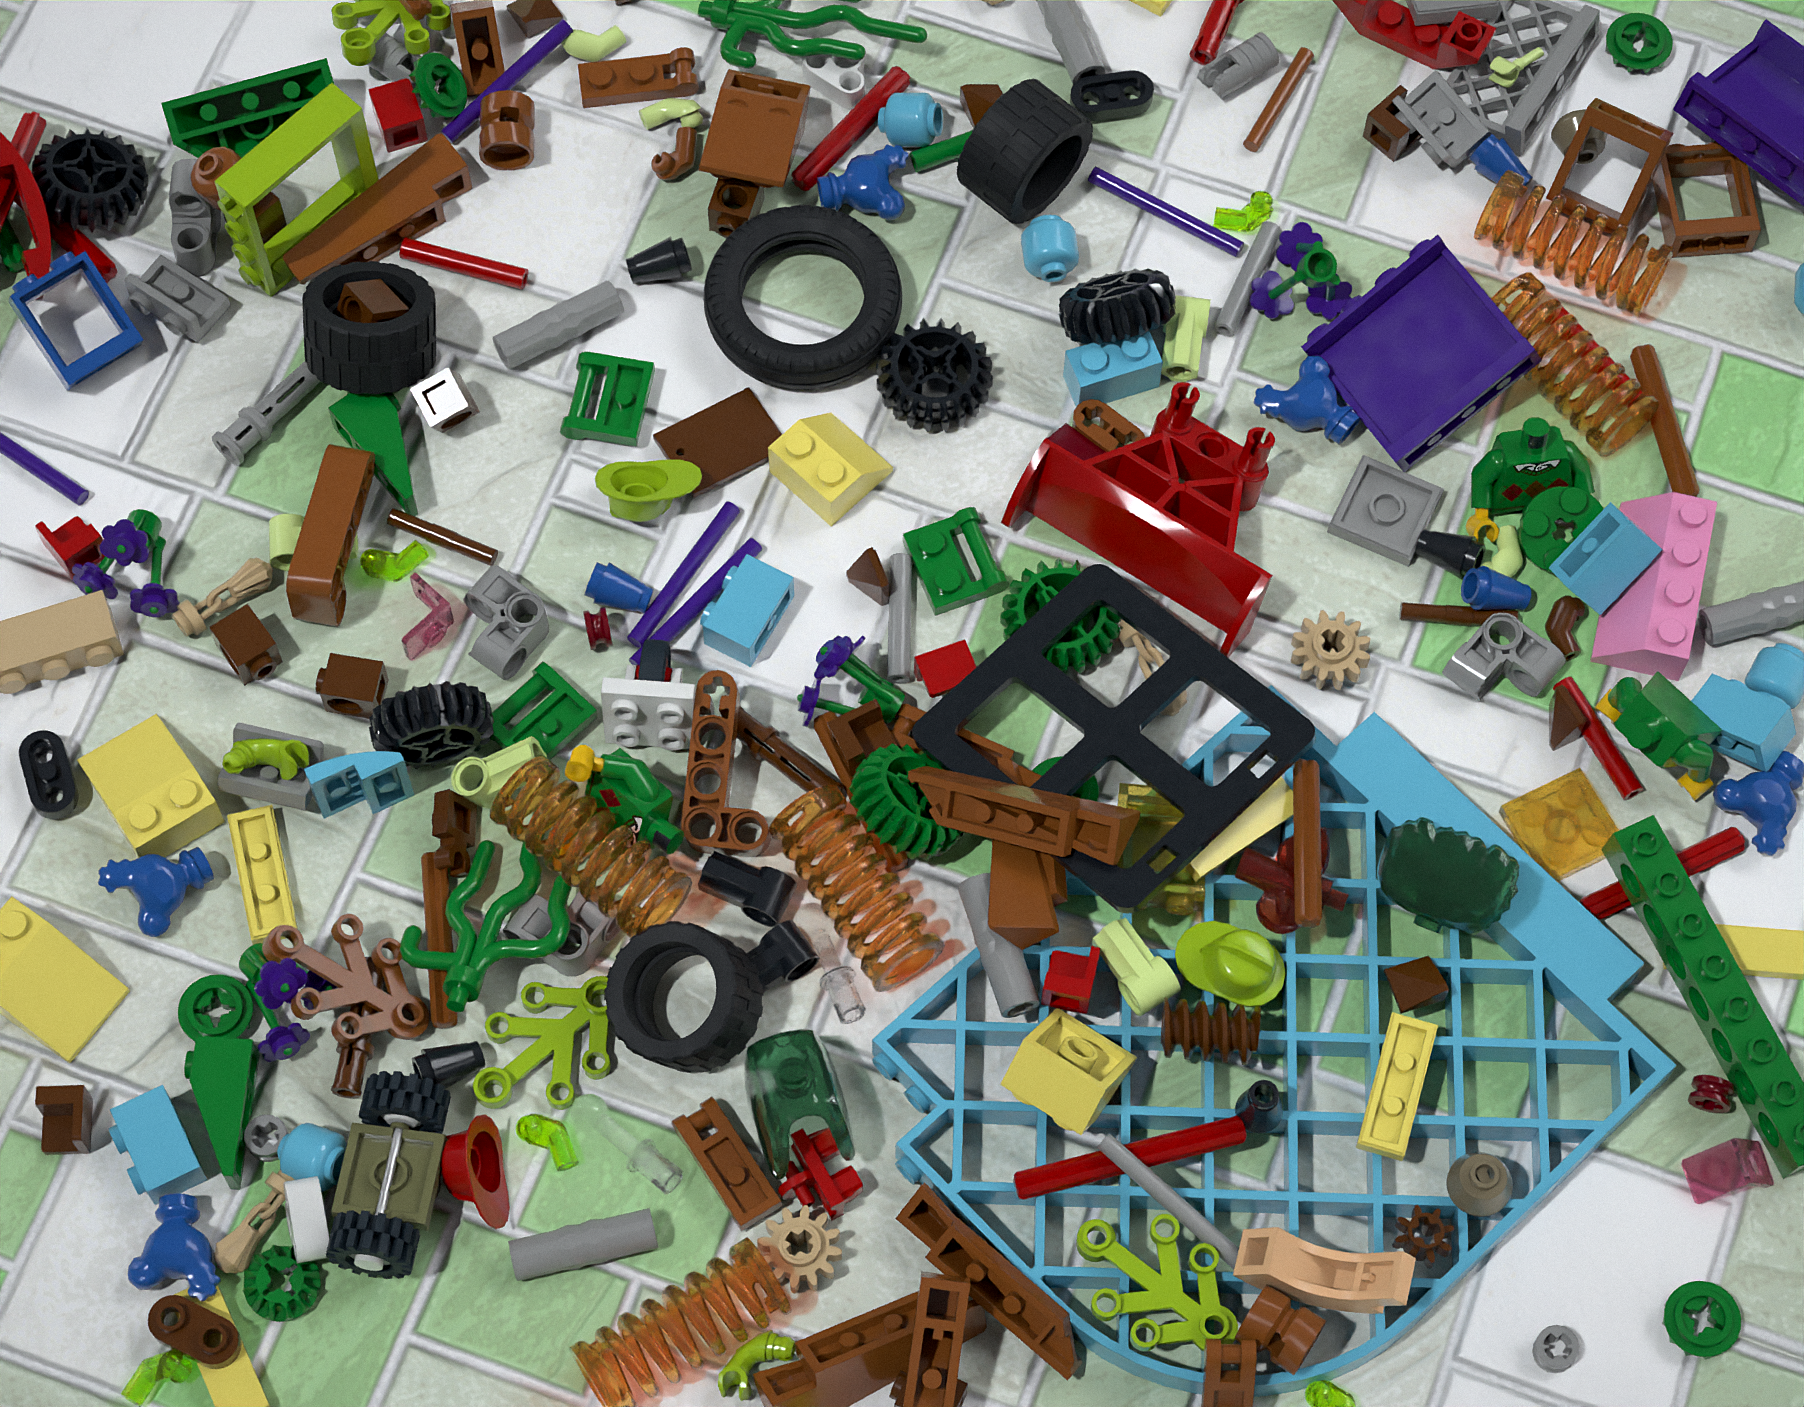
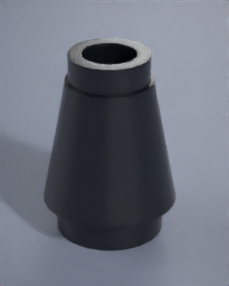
M670 236L635 254L634 257L626 259L633 284L637 282L683 278V273L692 271L683 238L672 240Z
M1424 529L1418 539L1415 553L1462 579L1470 569H1478L1481 566L1485 553V544L1476 542L1475 536Z
M477 1041L426 1048L421 1050V1055L412 1057L414 1074L418 1075V1079L423 1080L426 1077L432 1079L433 1084L440 1083L445 1087L444 1090L486 1066L482 1049Z
M1259 1080L1239 1096L1235 1105V1114L1241 1117L1246 1130L1253 1133H1267L1279 1125L1283 1115V1107L1278 1089L1271 1081Z

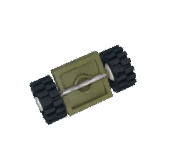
M381 1071L379 1075L373 1073L370 1075V1078H367L358 1115L362 1119L361 1122L363 1124L352 1123L331 1210L334 1221L326 1258H329L332 1264H339V1268L344 1270L353 1269L352 1273L358 1275L362 1272L367 1273L368 1277L373 1278L381 1275L384 1279H392L393 1276L399 1279L411 1274L420 1238L419 1230H429L442 1171V1151L447 1141L446 1135L442 1133L444 1131L451 1093L449 1090H444L445 1087L440 1083L433 1084V1080L427 1077L423 1080L418 1079V1075L412 1073L409 1076H404L400 1071H394L393 1075L387 1071Z

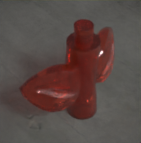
M1321 826V875H1323L1330 859V839L1326 827ZM1294 834L1286 838L1279 845L1275 861L1246 847L1238 865L1235 878L1264 891L1256 903V913L1259 922L1269 931L1282 935L1301 928L1295 922ZM1322 877V911L1324 906H1328L1342 912L1349 894L1333 889L1334 881Z

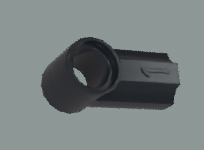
M716 851L708 857L698 882V889L740 907L747 917L768 927H775L779 924L798 886L792 877L778 869L764 866L759 870Z
M793 920L784 921L769 930L762 937L759 945L747 953L749 960L755 964L759 972L758 977L760 984L763 986V993L783 980L792 982L799 979L814 968L820 959Z

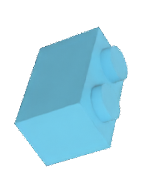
M1147 331L1144 335H1137L1129 340L1122 339L1114 343L1111 341L1099 345L1093 342L1066 350L1063 377L1076 407L1081 402L1089 399L1099 400L1106 404L1158 388L1163 361L1150 331Z
M1610 502L1553 562L1549 569L1569 590L1601 615L1619 598L1620 594L1651 564L1652 560L1663 549Z
M746 554L739 567L734 565L728 571L722 585L723 593L717 603L711 601L707 605L701 616L700 625L703 627L705 645L752 667L795 595L794 577Z
M1712 673L1691 700L1722 729L1721 733L1709 746L1715 751L1761 771L1767 772L1796 735L1789 705L1776 696L1770 695L1767 697L1755 692L1738 680H1727Z
M163 1085L110 1109L116 1125L108 1129L119 1153L122 1154L128 1151L135 1166L128 1168L127 1172L138 1195L147 1192L153 1203L157 1205L159 1204V1198L164 1195L182 1193L208 1180L173 1102Z

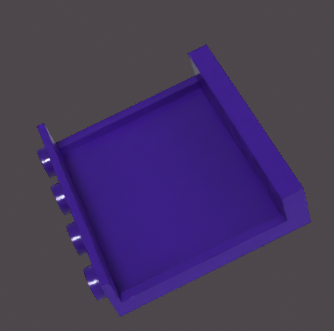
M1766 19L1763 21L1752 42L1707 77L1697 72L1689 78L1673 110L1804 206V46Z
M1438 234L1431 240L1426 239L1418 243L1410 251V258L1399 267H1392L1384 271L1376 279L1375 286L1363 296L1358 295L1350 299L1342 307L1341 314L1329 324L1324 323L1316 327L1308 335L1307 342L1301 346L1308 356H1320L1328 363L1330 369L1328 377L1334 384L1337 392L1349 406L1353 407V411L1361 417L1360 420L1403 472L1410 469L1542 361L1534 347L1512 325L1447 248Z

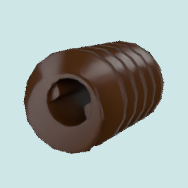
M1165 997L1161 1024V1044L1165 1057L1171 1058L1176 1046L1181 1045L1185 1060H1190L1195 1048L1200 1047L1203 1060L1209 1062L1214 1050L1219 1049L1223 1063L1228 1064L1233 1052L1238 1051L1242 1065H1247L1253 1052L1256 1053L1258 1048L1261 1019L1260 1006L1254 1008L1250 1019H1248L1242 1004H1237L1231 1017H1228L1225 1003L1218 1002L1212 1015H1209L1205 1001L1199 1000L1193 1013H1190L1186 999H1180L1175 1010L1171 1011L1168 998Z

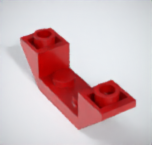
M1332 0L1359 35L1431 69L1477 64L1497 29L1461 11H1458L1449 27L1441 23L1415 26L1409 8L1392 0Z

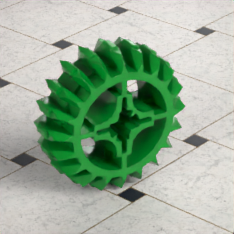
M1059 557L1055 561L1054 568L1050 569L1041 560L1037 564V574L1025 568L1021 576L1022 581L1013 580L1009 588L1011 594H1005L1003 597L1002 607L1004 611L1000 616V623L1006 627L1003 632L1005 641L1027 622L1025 612L1034 601L1039 605L1040 610L1081 573L1078 559L1073 562L1071 568L1063 567L1064 563ZM1105 606L1095 607L1093 612L1095 613L1097 623L1088 634L1083 630V622L1080 620L1058 640L1061 642H1056L1043 656L1056 667H1059L1065 674H1067L1068 666H1073L1081 675L1085 671V661L1097 666L1101 660L1100 653L1109 655L1112 651L1113 642L1111 640H1116L1119 637L1120 627L1117 624L1121 622L1120 617Z
M893 743L887 748L879 747L876 751L871 752L856 768L852 784L848 788L853 794L849 803L858 809L855 818L866 822L868 825L866 833L876 834L880 838V845L887 843L892 846L895 855L905 851L911 860L920 856L927 861L932 856L940 857L956 844L962 837L963 831L936 824L929 812L932 808L930 802L918 783L910 782L908 772L923 766L942 768L938 763L927 758L922 750L915 753L908 744L901 749Z

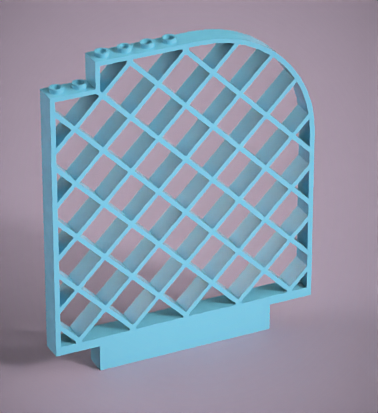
M1272 685L1268 687V689L1295 708ZM1241 711L1181 765L1197 778L1201 775V781L1206 785L1213 786V764L1226 752H1253L1270 736V733L1263 727L1256 726L1257 723ZM1375 712L1337 746L1315 727V743L1301 757V759L1307 761L1315 760L1319 764L1320 777L1348 802H1320L1321 828L1360 829L1361 879L1322 878V903L1362 904L1363 956L1296 954L1293 817L1279 826L1281 827V877L1213 874L1212 871L1195 882L1190 874L1178 873L1154 896L1156 898L1201 899V923L1214 921L1213 899L1281 901L1282 953L1279 954L1283 959L1286 973L1282 987V1031L1260 1030L1258 1048L1256 1053L1253 1052V1054L1283 1055V1115L1279 1125L1267 1133L1283 1134L1284 1191L1214 1189V1151L1201 1154V1189H1172L1195 1210L1201 1211V1215L1213 1226L1214 1212L1284 1214V1230L1298 1238V1214L1367 1216L1368 1253L1384 1252L1383 1217L1411 1218L1415 1205H1419L1422 1213L1432 1214L1437 1208L1440 1209L1439 1219H1451V1226H1454V1231L1451 1234L1452 1268L1441 1279L1412 1278L1408 1299L1418 1301L1399 1319L1385 1329L1384 1306L1383 1314H1369L1370 1340L1359 1347L1331 1360L1302 1369L1299 1368L1295 1375L1287 1371L1268 1375H1255L1254 1397L1294 1392L1329 1382L1361 1367L1386 1351L1411 1330L1668 1080L1676 1067L1673 1061L1611 1004L1637 978L1644 962ZM1294 765L1282 775V778L1292 791ZM1154 790L1132 808L1141 813L1139 821L1121 855V868L1123 869L1132 866V836L1146 823H1178L1184 817L1181 811ZM1375 829L1430 881L1376 880ZM1065 869L1067 895L1098 896ZM1377 904L1442 907L1444 958H1431L1449 989L1445 998L1446 1036H1435L1429 1060L1447 1061L1448 1116L1415 1115L1409 1138L1449 1139V1169L1459 1157L1465 1155V1140L1531 1142L1533 1190L1524 1199H1509L1506 1206L1493 1215L1479 1217L1467 1214L1460 1210L1450 1197L1382 1195V1155L1366 1151L1367 1194L1298 1192V1134L1359 1136L1365 1113L1297 1111V1055L1364 1057L1366 1108L1386 1035L1379 1034L1378 981H1388L1384 973L1386 968L1419 959L1418 957L1378 956ZM1458 907L1515 961L1460 959ZM1120 912V919L1126 917L1132 926V913ZM1050 937L1040 941L1039 945H1031L1023 949L1027 968L1039 970L1038 999L1040 1003L1038 1006V1023L966 1021L967 983L984 969L980 952L976 947L872 1039V1055L874 1056L872 1062L877 1070L888 1080H892L895 1077L907 1089L904 1095L917 1111L924 1113L927 1110L929 1112L926 1117L896 1143L895 1158L898 1161L895 1165L897 1169L913 1185L918 1181L921 1184L925 1182L957 1218L1064 1308L1070 1315L1073 1338L1102 1359L1132 1375L1165 1387L1202 1395L1204 1351L1201 1350V1372L1171 1366L1138 1354L1129 1349V1314L1117 1315L1115 1342L1080 1318L1050 1289L1109 1288L1117 1290V1294L1129 1293V1290L1147 1291L1118 1268L1044 1266L1045 1206L1118 1208L1117 1242L1129 1251L1130 1209L1166 1210L1142 1187L1130 1186V1177L1125 1173L1118 1175V1186L1078 1185L1023 1200L1019 1199L1014 1183L961 1181L963 1123L1036 1126L1035 1167L1046 1165L1047 1126L1058 1125L1045 1112L1033 1105H1027L1022 1102L964 1100L965 1045L1020 1047L1023 1039L1048 1017L1049 1006L1041 1005L1052 952L1059 950L1089 957L1091 947L1050 946ZM1149 949L1154 957H1162L1174 974H1181L1176 964V950ZM1099 955L1096 972H1112ZM1296 978L1363 980L1364 1034L1296 1032ZM1460 983L1526 985L1528 1039L1462 1037ZM1543 987L1600 1041L1545 1040ZM1120 990L1119 1026L1086 1025L1130 1053L1131 1050L1164 1051L1161 1044V1027L1131 1026V1008L1124 1000ZM1201 990V1001L1206 1002L1209 1015H1212L1214 1011V994ZM957 993L956 1021L927 1020ZM900 1043L955 1044L954 1100H944L894 1048ZM1177 1045L1174 1051L1183 1052L1181 1045ZM1196 1047L1194 1052H1201L1200 1047ZM1219 1049L1214 1050L1209 1062L1203 1060L1201 1053V1108L1130 1106V1069L1119 1085L1118 1105H1106L1098 1119L1090 1127L1118 1128V1141L1124 1145L1130 1143V1129L1182 1130L1236 1116L1235 1109L1214 1108V1053H1220ZM1463 1061L1528 1063L1530 1118L1464 1116ZM1546 1063L1610 1065L1613 1112L1604 1121L1548 1119ZM1629 1068L1644 1081L1631 1095ZM953 1123L952 1181L947 1184L916 1151L944 1125ZM1549 1142L1580 1143L1550 1172ZM968 1204L1034 1206L1033 1268L1030 1269ZM1467 1220L1500 1221L1468 1252ZM1201 1253V1267L1210 1266L1213 1263L1210 1255ZM1153 1269L1160 1274V1270ZM1180 1270L1183 1292L1199 1293L1197 1274L1192 1271ZM1215 1271L1218 1293L1259 1295L1262 1291L1233 1276L1234 1272ZM1291 1300V1308L1294 1310L1299 1309V1302ZM1209 1320L1205 1323V1329L1213 1335L1214 1320Z

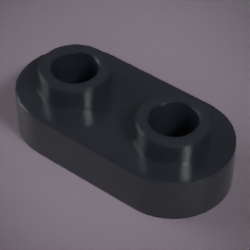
M1135 70L1083 77L1077 80L1071 88L1070 105L1091 121L1138 115L1145 112L1152 104L1153 82L1146 74ZM1127 95H1135V96L1138 97V98H1136V99H1128V98H1126V96H1127ZM1086 101H1094V102H1096L1097 104H1095V105H1089V104H1086L1085 102H1086Z
M47 730L33 732L22 741L19 747V759L30 800L35 810L47 819L66 817L75 809L79 799L67 749L62 739L54 732ZM43 754H52V758L48 762H38ZM56 793L63 794L59 802L49 803L52 795Z

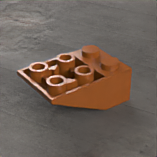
M728 69L720 87L699 171L711 173L712 176L719 179L737 178L752 181L755 185L764 188L774 186L783 188L805 130L811 85Z

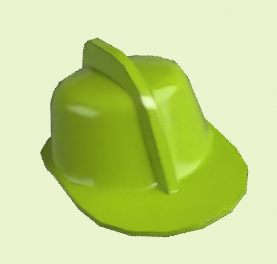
M684 460L624 461L611 463L599 469L595 476L596 487L604 495L608 496L612 516L634 522H646L664 514L671 507L674 498H679L692 492L699 486L702 474L699 467Z
M1208 921L1198 923L1187 929L1177 942L1175 951L1177 968L1186 981L1201 990L1235 1004L1253 1007L1262 1006L1273 1000L1283 987L1286 974L1283 959L1277 949L1258 932L1240 929L1227 923Z

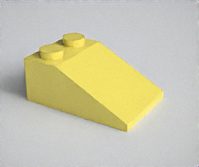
M157 714L77 759L82 770L138 858L147 854H157L165 858L225 822L216 800Z
M11 896L0 909V1014L70 1064L130 990L48 921Z

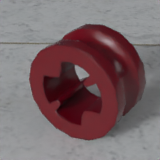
M600 608L596 614H591L589 610L583 611L590 649L596 650L597 645L601 643L607 645V647L613 646L606 608Z
M1697 1075L1693 1077L1691 1085L1695 1091L1689 1094L1688 1102L1690 1105L1710 1113H1727L1730 1111L1731 1102L1727 1097L1734 1094V1084L1712 1075Z

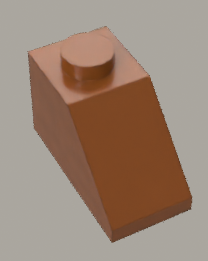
M474 0L450 4L462 74L467 87V96L481 94L505 72L492 0Z

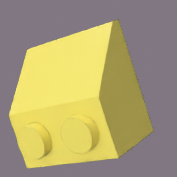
M831 412L799 419L768 447L769 472L831 527L893 472V466Z
M1056 1008L1023 1039L1000 1085L1010 1090L1013 1096L1020 1102L1033 1105L1051 1116L1058 1126L1082 1135L1098 1119L1135 1063L1137 1057L1061 1009Z

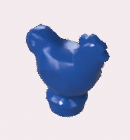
M887 144L884 149L877 150L874 154L857 155L852 158L844 174L837 177L834 173L828 172L827 176L817 177L821 207L839 211L843 204H848L863 213H877L882 219L895 220L899 218L905 210L904 199L890 185L889 176L898 168L903 169L906 167V160L909 157L908 153L899 145L893 147Z
M1320 356L1306 357L1300 364L1298 381L1288 390H1275L1271 385L1267 384L1264 388H1258L1255 391L1256 397L1253 403L1260 408V414L1268 413L1273 418H1280L1292 429L1301 432L1323 428L1325 429V438L1327 440L1332 439L1338 445L1342 444L1352 433L1361 418L1352 411V406L1340 407L1337 404L1336 388L1328 377L1330 373L1328 363Z
M1783 751L1767 772H1753L1738 781L1733 779L1723 780L1716 786L1713 792L1714 802L1717 807L1723 811L1741 814L1757 828V835L1752 838V844L1756 846L1757 852L1760 854L1765 853L1772 856L1776 854L1777 850H1783L1785 847L1783 839L1787 835L1786 827L1793 818L1797 807V801L1792 790L1802 786L1804 763L1794 754Z
M199 847L189 851L182 850L179 854L178 863H172L157 854H147L132 861L123 859L120 862H115L110 859L106 867H101L98 870L100 875L98 884L105 887L108 893H113L116 889L131 890L140 905L138 926L141 932L149 937H158L167 931L171 924L170 916L183 902L187 886L190 885L196 889H203L204 884L214 880L210 864Z
M174 1193L159 1198V1207L155 1211V1217L162 1224L147 1239L141 1256L134 1258L128 1267V1280L137 1289L150 1290L166 1279H186L190 1286L188 1289L189 1297L205 1301L208 1297L216 1294V1286L221 1282V1279L215 1275L216 1267L212 1263V1247L208 1238L192 1227V1224L200 1218L196 1197L188 1194Z

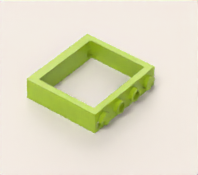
M333 83L329 84L214 181L220 198L217 204L227 221L224 227L232 237L234 245L231 249L241 266L238 272L248 285L251 283L254 286L258 285L270 297L294 278V275L284 263L283 255L379 180L363 109ZM331 141L340 180L268 242L263 244L253 206Z

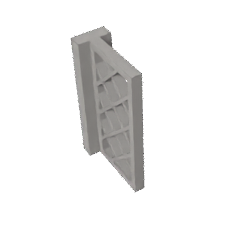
M1500 0L1498 2L1497 17L1488 18L1485 23L1497 28L1495 35L1507 32L1512 44L1490 49L1488 45L1477 64L1488 62L1490 67L1491 62L1497 56L1503 58L1516 54L1517 58H1521L1524 56L1523 52L1545 46L1548 54L1546 59L1533 62L1519 72L1518 78L1525 76L1528 83L1527 88L1508 94L1505 87L1489 80V76L1492 74L1470 79L1468 69L1470 66L1477 64L1455 67L1446 81L1457 94L1468 92L1472 104L1468 105L1469 108L1499 140L1504 138L1513 152L1521 157L1598 39L1600 10L1584 5L1579 12L1550 0ZM1515 2L1528 7L1531 14L1510 19L1507 11L1512 3ZM1560 19L1569 24L1564 30L1547 34L1543 22ZM1536 24L1540 36L1523 41L1518 40L1515 33L1516 29ZM1496 84L1501 96L1479 102L1475 89ZM1505 107L1508 113L1507 118L1500 125L1486 119L1483 112Z

